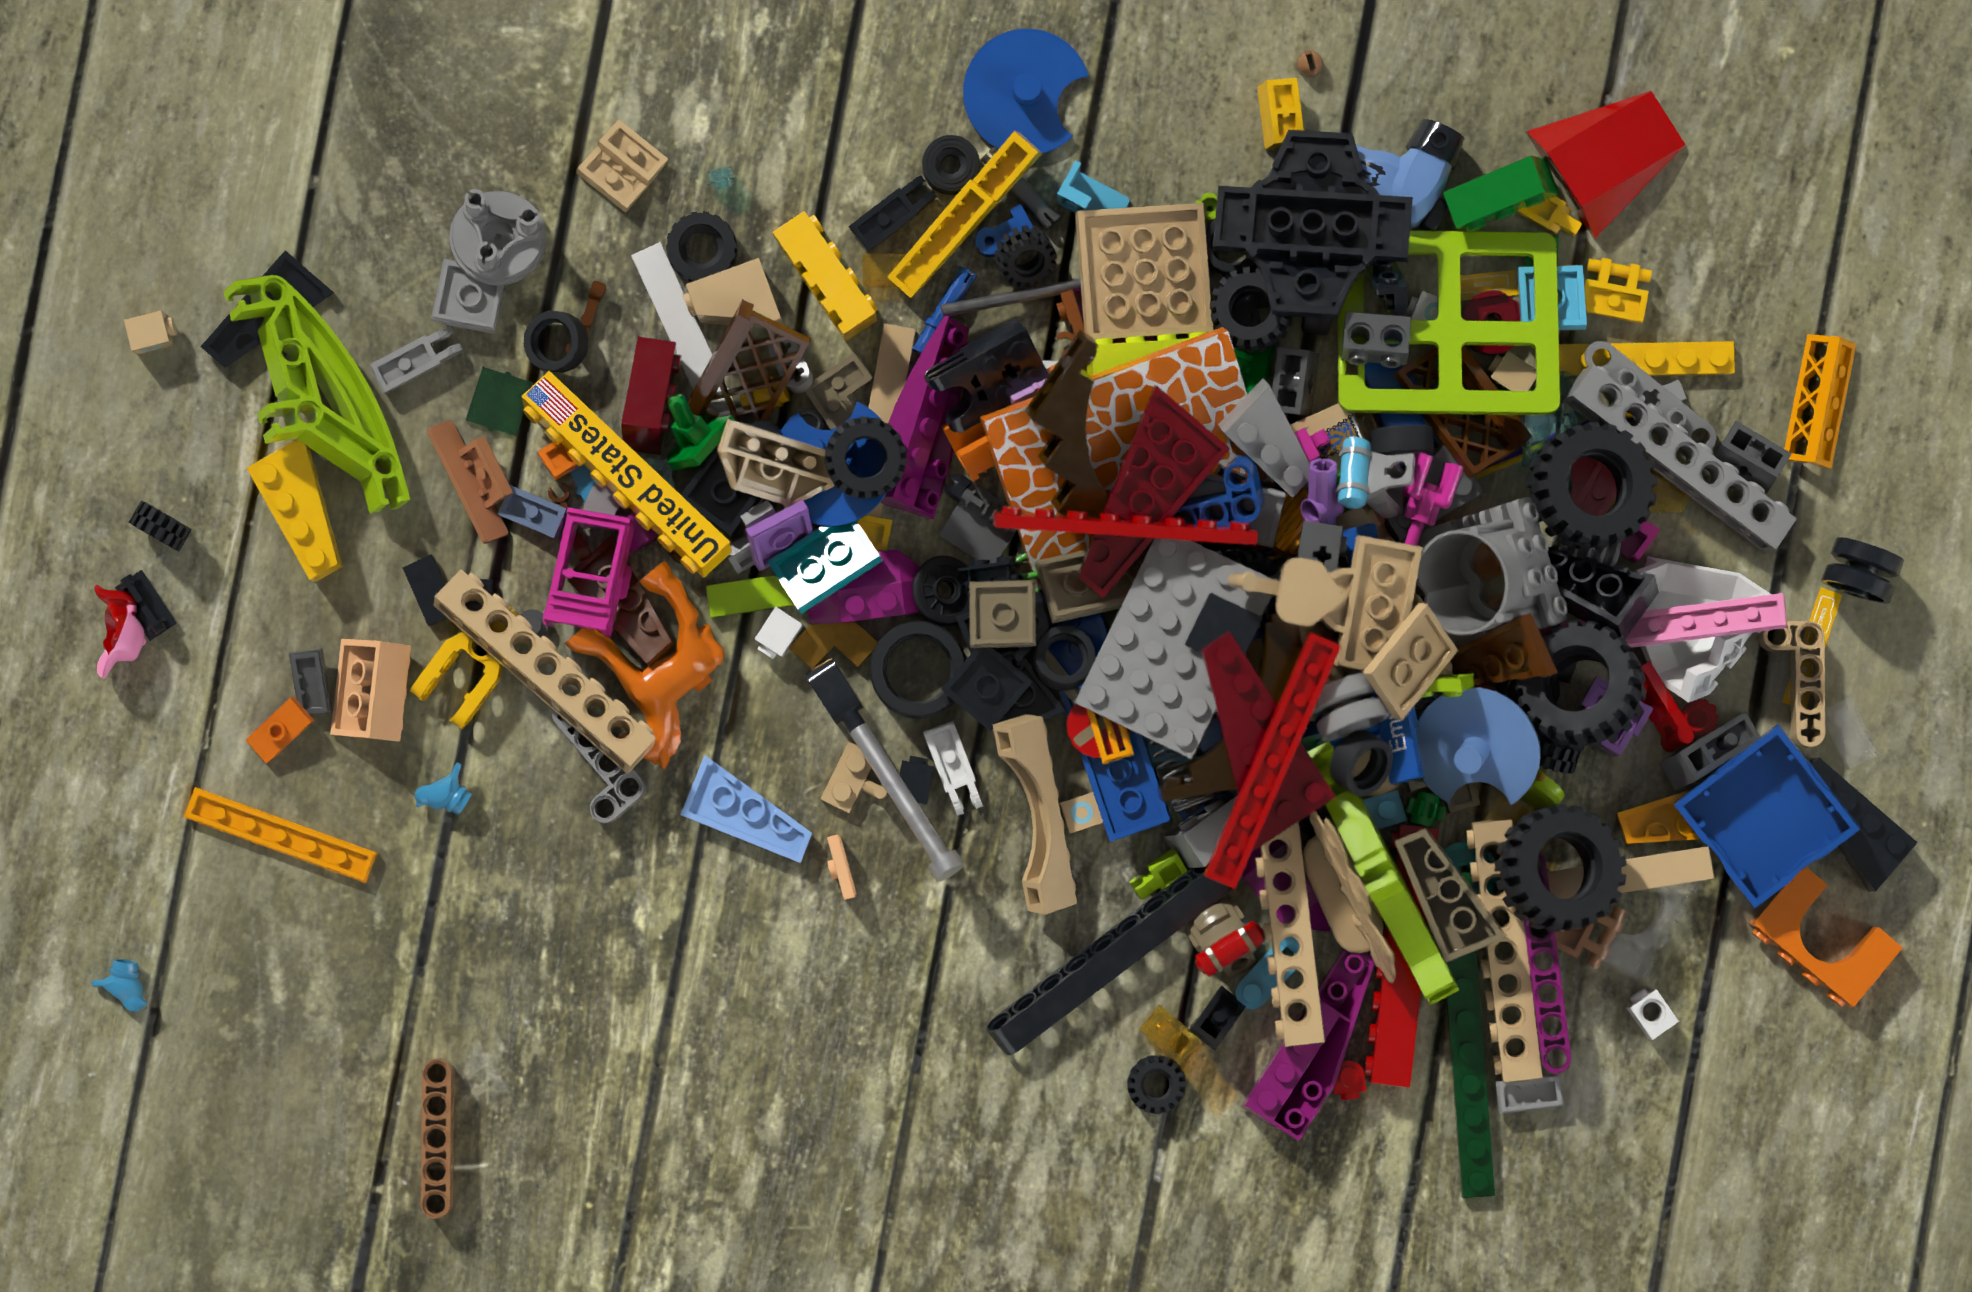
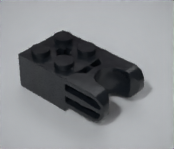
M1014 318L960 348L961 351L931 367L926 371L924 379L927 385L936 391H944L954 386L964 387L963 398L947 412L946 422L950 430L960 433L981 422L980 417L1011 406L1012 395L1030 387L1033 383L1046 379L1049 374L1027 329L1017 318Z

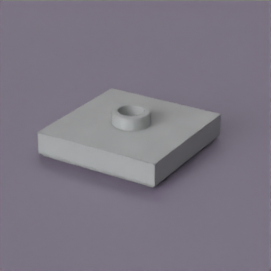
M443 259L431 322L495 334L505 285L481 283L468 276L458 266L456 261Z

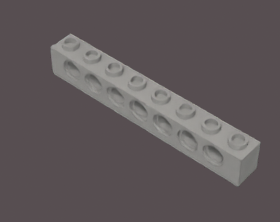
M1591 365L1582 370L1562 401L1590 422H1598L1600 426L1609 423L1617 426L1616 432L1620 433L1626 430L1633 435L1631 441L1634 444L1641 442L1646 448L1642 452L1645 459L1652 458L1655 465L1652 469L1763 553L1778 548L1797 519L1789 513L1790 509L1785 504L1777 500H1771L1764 494L1765 490L1760 485L1752 481L1748 482L1738 475L1740 472L1735 466L1728 462H1721L1713 456L1714 451L1707 445L1696 443L1688 437L1689 433L1685 428L1668 422L1663 418L1661 410L1651 404L1646 405L1637 398L1638 394L1632 388L1626 385L1621 386L1614 381L1612 374L1607 369ZM1601 392L1609 396L1610 404L1608 407L1600 401ZM1626 411L1634 415V426H1631L1626 421ZM1652 430L1660 435L1661 442L1659 445H1656L1651 439ZM1678 449L1683 451L1686 456L1685 464H1681L1677 460L1676 453ZM1703 468L1711 474L1710 484L1706 483L1702 478ZM1728 488L1733 489L1736 493L1735 503L1731 502L1727 496ZM1754 507L1758 508L1762 514L1760 522L1756 521L1753 517Z

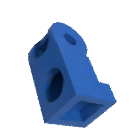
M1021 204L1009 209L1012 216L1011 219L995 228L985 227L978 232L975 243L981 255L988 258L995 257V250H999L997 247L998 241L1004 243L1005 240L1002 236L1005 233L1012 236L1013 232L1011 229L1017 227L1018 231L1021 232L1022 226L1027 225L1031 231L1032 224Z

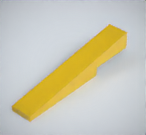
M1014 131L976 177L966 183L888 275V278L906 295L913 298L1043 153L1020 132Z

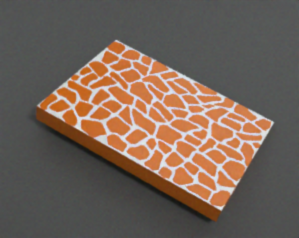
M1221 327L1090 376L1094 384L1086 414L1087 447L1095 474L1107 494L1110 495L1154 385L1162 389L1230 448L1218 464L1228 467L1230 462L1238 456L1249 457L1218 426L1247 395L1230 335L1225 328ZM1033 398L980 417L1009 506L1021 507L1022 513L1035 514L1036 508L1055 510L1054 515L1064 516L1056 510L1051 500L1066 479L1045 467L1038 457L1053 433L1032 421L1026 413L1025 409ZM1218 464L1213 468V470L1210 473L1215 472ZM1256 464L1260 481L1274 486L1272 478ZM1242 468L1233 469L1235 471L1248 475L1247 472ZM1182 511L1178 512L1179 518L1181 517ZM1017 529L1032 572L1036 571L1035 562L1037 560L1087 550L1094 535ZM1036 578L1034 580L1039 591L1041 584L1039 578Z

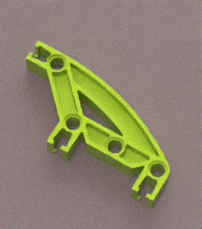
M269 275L233 281L223 291L226 301H233L234 295H250L252 304L246 305L245 300L237 301L238 305L229 313L231 321L264 317V321L258 329V335L275 396L281 400V402L269 403L257 413L260 424L267 423V418L283 417L286 427L280 428L279 423L271 424L272 428L263 435L265 444L298 439L361 482L370 514L383 511V508L387 505L390 506V510L399 509L410 501L396 447L379 404L356 362L330 326L307 300L280 276ZM265 291H269L274 296V300L267 297ZM282 351L290 355L291 362L284 358ZM317 384L328 400L332 410L322 404ZM299 412L307 417L308 423L301 419ZM375 463L382 467L384 474L376 469ZM383 485L387 489L388 495L391 500V504L389 503L388 498L385 499Z
M1327 741L1308 751L1309 756L1336 796L1325 805L1356 865L1357 873L1366 885L1365 888L1368 891V895L1377 906L1399 946L1424 997L1432 1005L1459 991V988L1361 796L1351 794L1338 786L1332 779L1330 763L1335 749Z

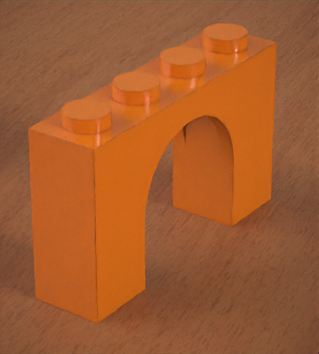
M1805 867L1791 882L1773 894L1748 924L1754 928L1752 934L1765 945L1771 942L1779 949L1777 955L1790 966L1794 963L1804 970L1801 975L1816 987L1819 984L1824 986L1829 991L1826 996L1841 1008L1844 1004L1847 1007H1854L1903 947L1879 927H1871L1855 948L1843 959L1827 963L1813 957L1802 943L1800 925L1805 912L1828 884L1809 868Z

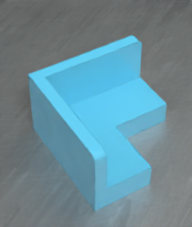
M1076 160L1057 193L1056 204L1073 213L1084 210L1127 208L1130 199L1125 195L1081 173V163Z

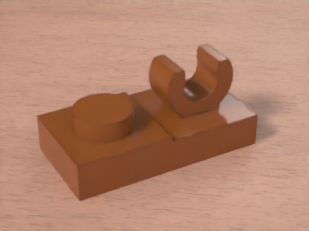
M1073 290L1060 294L1062 302L1057 303L1056 306L1061 321L1068 320L1073 334L1067 331L1061 332L1056 336L1057 341L1069 339L1072 342L1080 330L1084 332V324Z

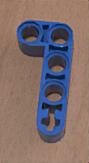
M1247 456L1234 458L1223 475L1226 491L1188 498L1173 517L1179 518L1178 512L1186 511L1192 516L1193 522L1185 524L1197 525L1198 519L1217 521V526L1230 527V522L1250 523L1254 521L1265 504L1255 462ZM1233 469H1244L1248 474V479H1237L1234 476ZM1240 500H1251L1255 504V510H1245L1241 506ZM1209 506H1220L1223 509L1224 516L1216 517L1212 515Z

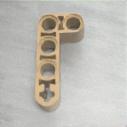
M1787 621L1788 628L1778 629L1782 634V641L1779 645L1770 643L1767 636L1769 630L1758 633V642L1766 651L1790 652L1791 739L1797 746L1809 748L1819 745L1825 737V635L1822 627L1816 622ZM1803 628H1809L1814 633V641L1811 645H1805L1800 640V632ZM1804 660H1809L1814 665V674L1810 678L1805 677L1800 671V665ZM1805 692L1812 694L1815 699V704L1810 710L1805 709L1800 702L1801 696ZM1815 714V719L1808 720V728L1814 731L1815 735L1807 739L1806 736L1801 735V730L1807 729V719L1801 720L1800 715L1808 716Z

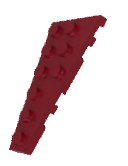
M1154 385L1103 513L1120 514V520L1131 521L1133 515L1152 516V522L1165 523V517H1173L1230 448L1162 389ZM1094 534L1077 576L1104 598L1154 538Z
M1227 631L1203 647L1201 653L1210 688L1212 689L1218 719L1221 724L1235 786L1239 794L1277 704L1232 634ZM1301 742L1298 744L1253 847V851L1336 797Z

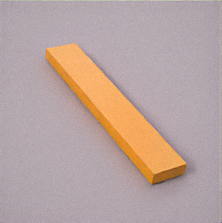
M197 787L193 790L184 818L364 883L368 881L378 854L372 850Z

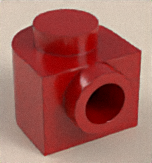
M1343 1060L1332 1089V1094H1340V1100L1359 1099V1092H1366L1364 1070L1357 1062Z

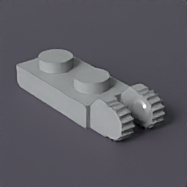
M451 326L445 327L429 336L424 335L371 363L369 367L383 393L387 394L442 365L441 362L461 353L463 349L460 344L451 345L436 354L432 347L433 344L446 340L454 333Z

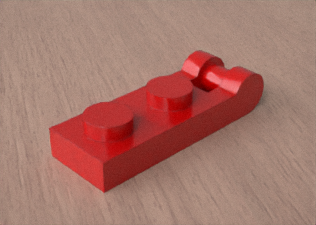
M1649 661L1640 667L1644 671L1646 679L1643 683L1646 689V697L1641 702L1653 708L1648 718L1653 722L1661 735L1660 744L1662 748L1667 752H1673L1681 746L1691 743L1694 739V733L1652 663Z

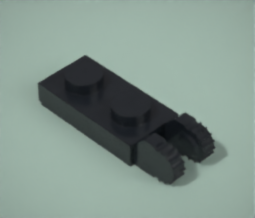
M921 175L913 179L902 189H896L849 226L850 231L868 253L919 215L921 210L938 197L932 191L925 194L918 202L912 205L906 196L923 186L925 180Z

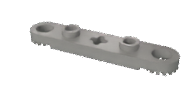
M1596 341L1587 347L1584 354L1587 367L1595 365L1592 361V356L1596 350L1601 348L1607 349L1610 360L1601 367L1607 369L1612 374L1614 381L1621 386L1626 385L1632 388L1638 394L1637 398L1642 402L1646 399L1642 395L1644 391L1652 392L1656 389L1657 393L1655 396L1658 401L1655 404L1652 402L1648 404L1661 410L1663 418L1671 424L1675 423L1685 428L1690 438L1694 430L1698 428L1706 429L1709 437L1704 444L1711 449L1714 447L1717 439L1715 429L1614 346L1605 341Z

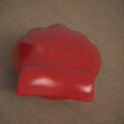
M1699 698L1689 702L1681 710L1694 733V737L1713 731L1719 719L1716 714V706L1710 704L1707 699Z

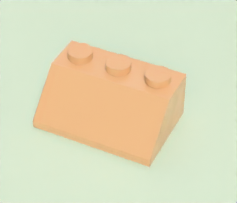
M341 639L330 735L400 742L403 729L404 704L407 696L408 669L411 662V645L384 641Z

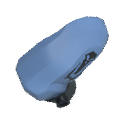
M1422 119L1405 146L1408 151L1401 157L1385 151L1368 150L1356 144L1365 182L1371 187L1374 186L1380 195L1413 197L1411 228H1417L1429 216L1438 198L1440 199L1443 194L1450 171L1455 170L1464 142V136L1442 123L1430 119Z

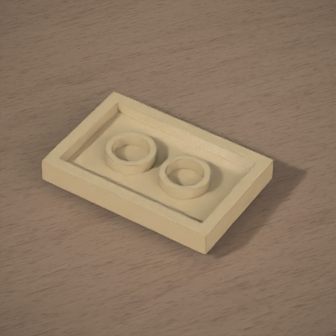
M1418 603L1362 673L1393 719L1403 720L1457 653L1458 649L1429 605Z

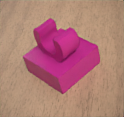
M1305 427L1294 432L1309 463L1315 459H1320L1317 449L1330 443V439L1324 429L1309 436Z

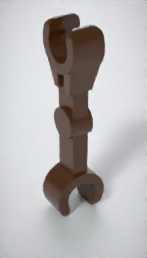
M593 281L588 295L587 306L580 319L586 328L587 335L591 325L594 323V316L599 302L602 301L607 288L604 283L599 281ZM571 340L566 345V355L571 347Z
M563 482L561 483L565 490V494L561 498L554 497L553 490L550 487L548 489L550 499L554 503L568 508L567 501L570 498L568 486ZM577 529L573 547L578 559L583 561L590 556L591 552Z

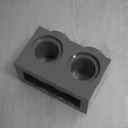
M1346 312L1343 326L1341 360H1346L1354 365H1364L1368 362L1381 363L1382 366L1389 368L1406 365L1409 353L1411 317ZM1361 336L1367 340V343L1356 344L1352 341V338ZM1387 339H1395L1399 342L1400 345L1397 347H1390L1386 345L1384 341Z

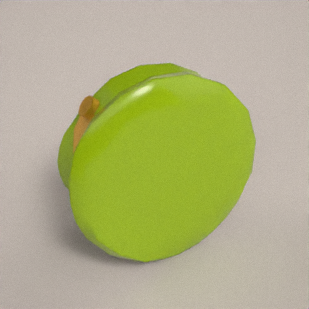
M1539 768L1533 784L1520 800L1540 810L1560 805L1565 794L1560 786Z

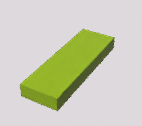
M776 575L706 586L710 618L795 605Z

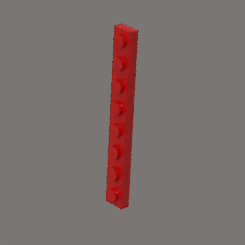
M1002 506V512L994 511L993 525L997 528L1257 545L1258 532L1250 529V523L1230 522V527L1217 526V521L1198 519L1197 525L1185 524V519L1165 517V523L1152 522V516L1133 515L1131 521L1120 520V514L1100 513V518H1087V512L1068 511L1067 516L1054 515L1055 510L1036 508L1035 514L1022 513L1021 507Z
M1309 632L1207 865L1204 876L1236 889L1341 645Z

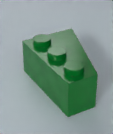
M1533 155L1443 192L1455 227L1463 230L1467 229L1468 232L1485 227L1486 221L1495 218L1497 220L1508 218L1519 209L1537 206L1547 199L1560 195L1547 160Z

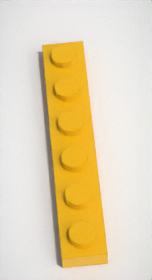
M1734 341L1610 343L1649 376L1733 375L1735 373ZM1559 344L1560 378L1578 377L1582 370L1587 368L1584 354L1590 344ZM1604 348L1596 350L1592 356L1593 363L1596 366L1607 364L1610 360L1609 352Z

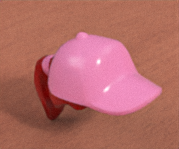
M95 585L94 591L96 595L107 604L105 611L107 635L103 641L105 651L97 663V673L102 679H105L116 662L136 660L142 646L146 644L144 628L136 618L137 602L134 597L124 591L106 590L99 585Z

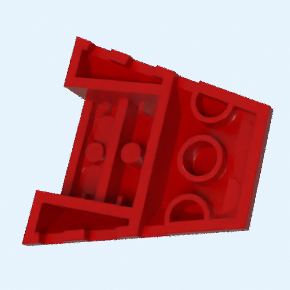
M1652 91L1526 131L1542 158L1548 157L1578 204L1580 210L1577 214L1594 240L1686 145Z

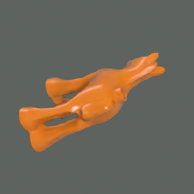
M666 561L660 563L639 582L647 590L663 595L674 608L679 623L675 652L658 659L651 667L643 670L629 661L613 641L608 637H604L599 630L582 628L564 643L575 653L595 656L601 659L616 674L629 699L643 712L646 724L654 731L653 736L656 738L654 747L643 759L651 761L655 765L659 764L662 769L668 766L670 757L676 754L681 743V727L679 725L681 722L676 702L691 689L695 688L699 692L713 681L709 675L718 665L722 664L725 655L723 647L715 640L710 625H703L698 628L699 613L689 600L682 582L673 574ZM628 732L620 733L617 736V738H626L628 736Z

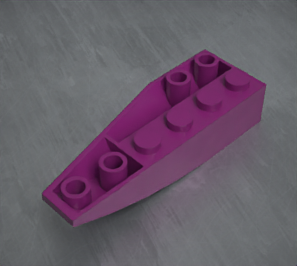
M950 316L943 317L909 374L888 422L902 437L907 451V463L902 478L892 490L886 493L880 503L927 519H934L953 457V449L941 425L946 423L947 412L960 402L962 386H954L944 391H936L927 385L924 376L931 367L960 352V348L967 345L969 333L968 327Z
M1345 949L1342 950L1318 986L1324 1042L1285 1047L1282 1041L1242 1103L1241 1108L1267 1125L1300 1141L1335 1085L1375 964L1372 956L1366 952L1358 954L1348 952ZM1305 1007L1296 1019V1021L1301 1020L1305 1016Z

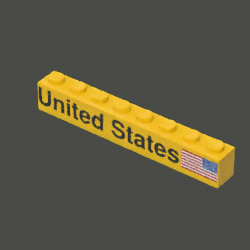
M550 371L521 396L524 405L523 413L534 424L540 422L547 429L545 433L549 439L556 445L562 443L569 450L567 454L573 462L580 467L584 464L591 471V478L601 488L607 486L614 493L612 495L614 500L623 509L629 507L637 514L635 519L645 530L652 529L659 535L658 541L667 551L672 552L675 550L682 557L680 561L689 572L694 574L697 571L705 578L732 552L730 541Z

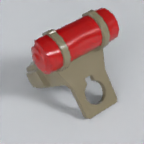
M1227 897L1222 898L1187 923L1186 933L1194 948L1199 952L1195 955V962L1198 970L1204 975L1210 977L1224 970L1228 977L1233 979L1257 964L1252 952L1265 943L1264 931L1261 926L1253 921L1247 923L1245 915L1235 901L1230 902ZM1246 958L1240 966L1232 967L1237 959Z

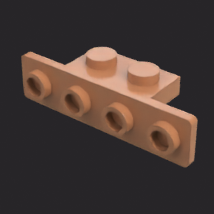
M451 420L427 429V434L482 543L486 544L508 535V530L501 516L497 515L498 510L495 505L511 495L513 491L485 436L476 438L465 446Z

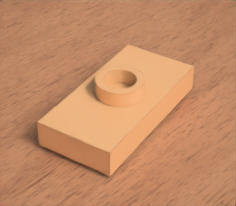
M838 834L827 837L833 860L827 861L832 880L839 879L844 900L854 898L857 893L842 838Z

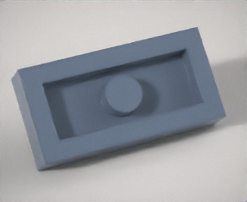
M510 485L513 493L503 500L497 515L558 540L567 517V508Z

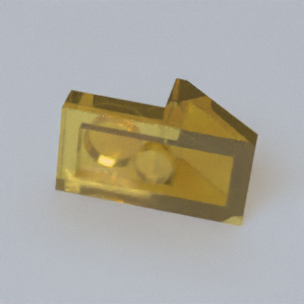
M1160 1004L1139 1028L1140 1031L1180 1066L1186 1063L1203 1042Z

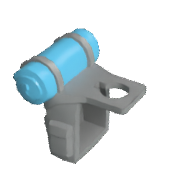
M1346 438L1343 441L1342 450L1339 451L1341 468L1339 486L1336 488V493L1339 495L1338 503L1350 509L1361 508L1367 503L1383 518L1402 515L1405 499L1403 487L1412 485L1414 482L1415 456L1413 454L1386 456L1372 452L1370 442L1363 438ZM1398 463H1404L1406 465V472L1401 468V466Z

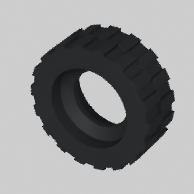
M696 211L692 212L691 215H684L678 223H674L672 231L668 233L666 245L668 260L674 271L690 283L732 268L735 265L734 261L738 254L736 237L730 225L716 214L712 215L706 211L697 213ZM700 232L712 235L718 245L715 258L705 264L692 261L686 252V244L689 238Z

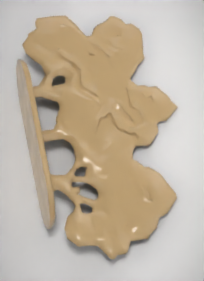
M1314 811L1310 814V821L1316 835L1307 842L1303 849V865L1332 933L1339 945L1348 952L1360 954L1370 951L1375 965L1382 970L1386 979L1393 983L1396 977L1394 953L1382 936L1384 926L1379 910L1368 895V891L1365 888L1366 885L1357 873L1356 865L1342 837L1339 836L1335 827L1332 826L1327 818H1325L1323 823L1318 813Z

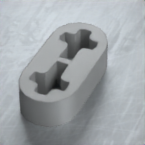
M789 339L779 342L781 348L784 346L788 348V353L795 352L799 348L797 343ZM773 343L769 345L771 357L777 356ZM802 356L796 367L801 374L802 380L796 382L792 374L786 385L793 393L805 392L813 383V375L804 356ZM781 363L774 364L779 375L783 376L784 371Z

